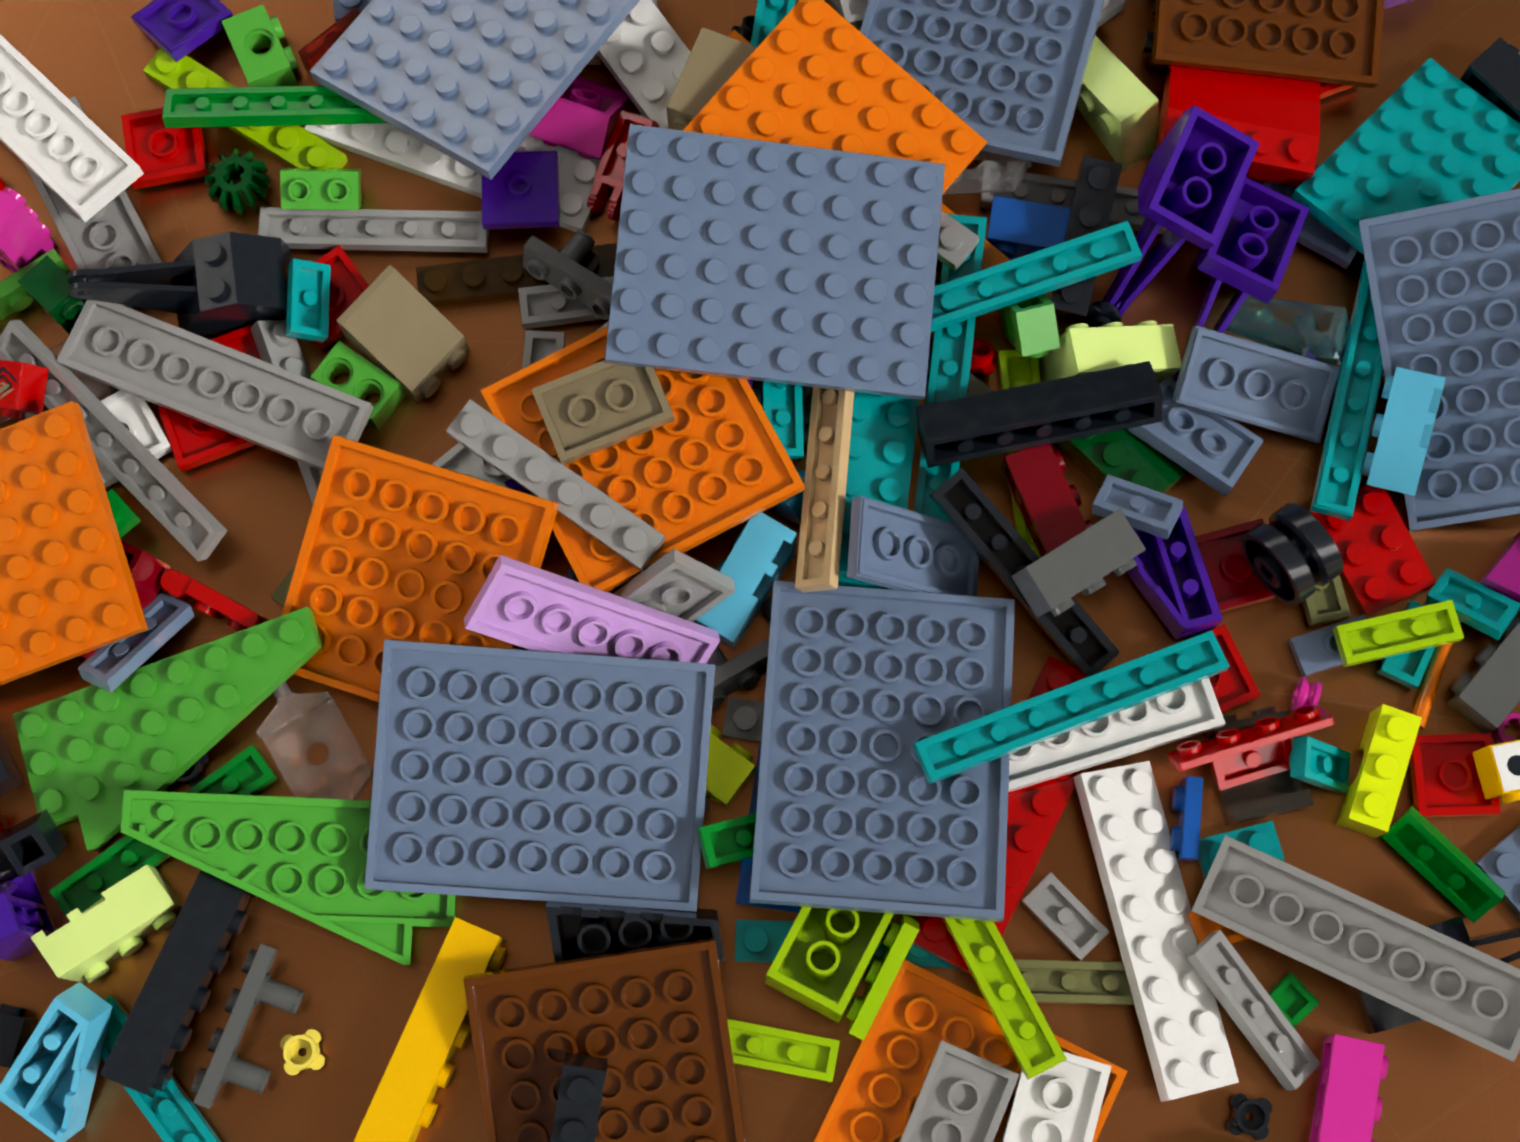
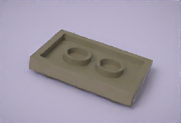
M605 360L531 389L561 464L566 465L675 421L654 367L644 368L604 363Z

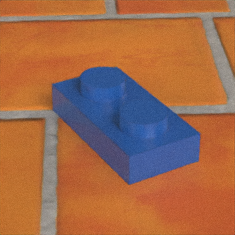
M1186 776L1180 781V786H1174L1172 810L1178 811L1177 827L1172 826L1170 830V851H1175L1178 862L1192 863L1198 859L1203 792L1202 777Z

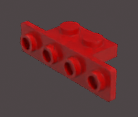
M1315 705L1302 706L1295 709L1292 715L1283 718L1266 717L1257 720L1254 723L1255 726L1243 730L1226 729L1218 732L1216 738L1203 742L1198 740L1183 742L1177 746V750L1166 753L1168 762L1178 771L1209 763L1214 785L1221 791L1290 770L1289 755L1292 751L1290 738L1334 725L1333 716Z

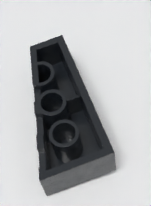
M547 901L546 903L555 962L708 938L716 939L719 962L725 961L717 910L697 908V912L552 901Z

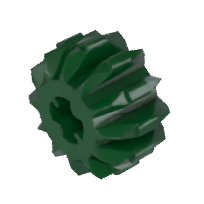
M234 148L231 157L228 158L225 154L219 152L221 162L219 164L208 163V169L211 174L204 177L205 184L209 188L208 195L212 202H219L218 205L226 213L234 208L235 212L242 216L245 206L248 205L252 210L257 211L255 201L257 199L267 200L268 194L265 189L271 187V179L269 175H266L268 173L267 166L263 161H257L256 155L250 150L242 155L240 150ZM242 179L240 183L234 184L237 180Z

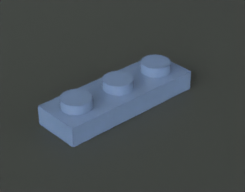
M161 593L143 609L148 630L99 648L78 667L82 679L110 693L114 691L195 617L191 605Z

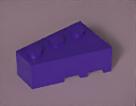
M1183 507L1167 540L1133 528L1146 550L1134 557L1137 565L1126 573L1175 640L1214 629L1223 618L1186 508Z
M33 871L22 877L13 876L0 881V959L15 962L38 951V948L30 938L41 930H43L46 936L56 931Z

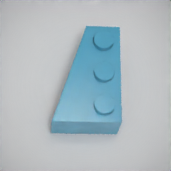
M1396 367L1394 376L1387 374L1381 397L1388 399L1385 414L1377 413L1371 435L1378 438L1375 453L1367 452L1361 474L1369 476L1367 485L1415 496L1446 377Z
M762 512L750 518L746 526L742 528L736 537L726 560L723 559L716 569L734 579L735 592L696 619L694 623L717 630L720 642L735 651L759 613L761 604L771 594L773 582L779 581L796 554L797 533Z
M80 982L53 999L0 1084V1101L55 1142H66L85 1127L113 1007Z

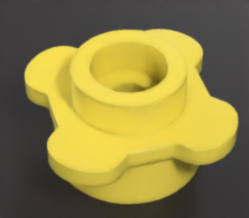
M309 1029L305 1034L296 1036L287 1034L281 1039L280 1047L283 1049L284 1070L286 1073L297 1075L301 1070L308 1068L319 1070L324 1066L325 1057L320 1053L319 1048L321 1034L317 1030ZM301 1048L306 1049L305 1056L299 1055V1050Z

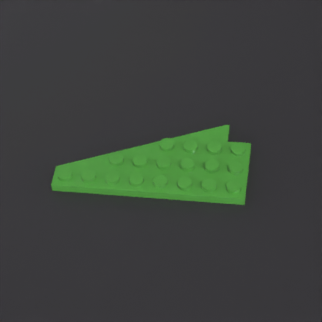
M305 607L140 667L111 693L96 685H91L14 713L13 718L37 813L47 809L56 826L79 818L87 851L95 852L100 850L121 831L124 790L164 792L323 647L313 610Z
M124 790L121 833L402 965H410L413 926L451 927L454 921L456 895L364 889L371 800Z

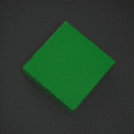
M1287 972L1267 992L1294 1028L1320 1003L1291 972Z

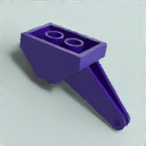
M1196 105L1182 113L1153 153L1138 186L1139 213L1146 217L1135 238L1142 253L1141 261L1160 228L1163 226L1167 230L1137 271L1136 269L1141 261L1120 268L1102 301L1113 304L1122 316L1134 299L1186 240L1203 250L1216 245L1259 147V142Z
M1245 177L1216 245L1206 250L1201 248L1194 263L1198 270L1212 276L1193 326L1204 327L1222 282L1237 290L1214 326V331L1224 333L1248 295L1267 304L1271 301L1279 289L1310 209L1309 207ZM1188 340L1181 356V363L1183 362ZM1180 370L1171 376V378L1174 379L1176 382L1178 380Z

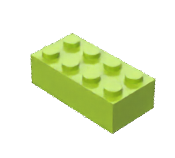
M802 907L766 974L765 984L839 1023L895 914Z

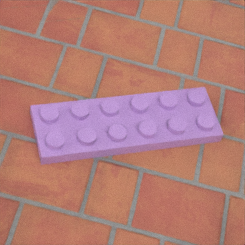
M503 555L498 557L464 618L465 629L533 651L707 663L720 642L717 630Z

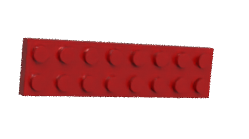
M1049 656L1028 699L1079 681L1085 677L1079 670ZM1083 770L1008 792L1004 920L1002 922H994L1001 936L1075 788L1073 777L1081 774ZM918 916L919 932L912 945L972 975L942 917Z

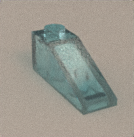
M1248 295L1226 330L1268 347L1289 353L1293 352V354L1326 364L1341 366L1350 322L1345 307L1274 298L1267 304Z

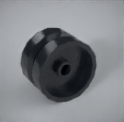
M1288 502L1269 517V524L1259 523L1241 538L1242 551L1254 574L1270 593L1287 606L1296 607L1315 592V585L1325 586L1343 572V560L1331 535L1318 519L1307 509L1296 503Z

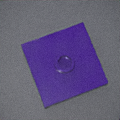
M154 0L133 14L131 18L147 37L172 60L177 62L224 29L222 20L232 17L233 14L219 0Z
M557 151L514 152L492 180L482 175V226L484 230L560 227L559 156Z

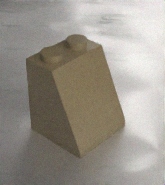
M702 27L667 104L668 128L683 131L757 47Z
M391 265L336 320L350 347L366 360L399 381L406 395L417 404L424 397L428 398L437 391L441 385L440 379L450 369H457L465 361L467 351L469 350L465 336Z

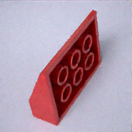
M1168 65L1154 152L1182 113L1196 105L1260 143L1245 177L1298 188L1306 179L1312 177L1315 171L1320 139V82Z

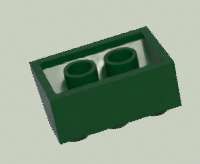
M1128 429L1053 443L1099 489H1101L1109 474L1166 494L1188 473L1187 470L1129 432Z

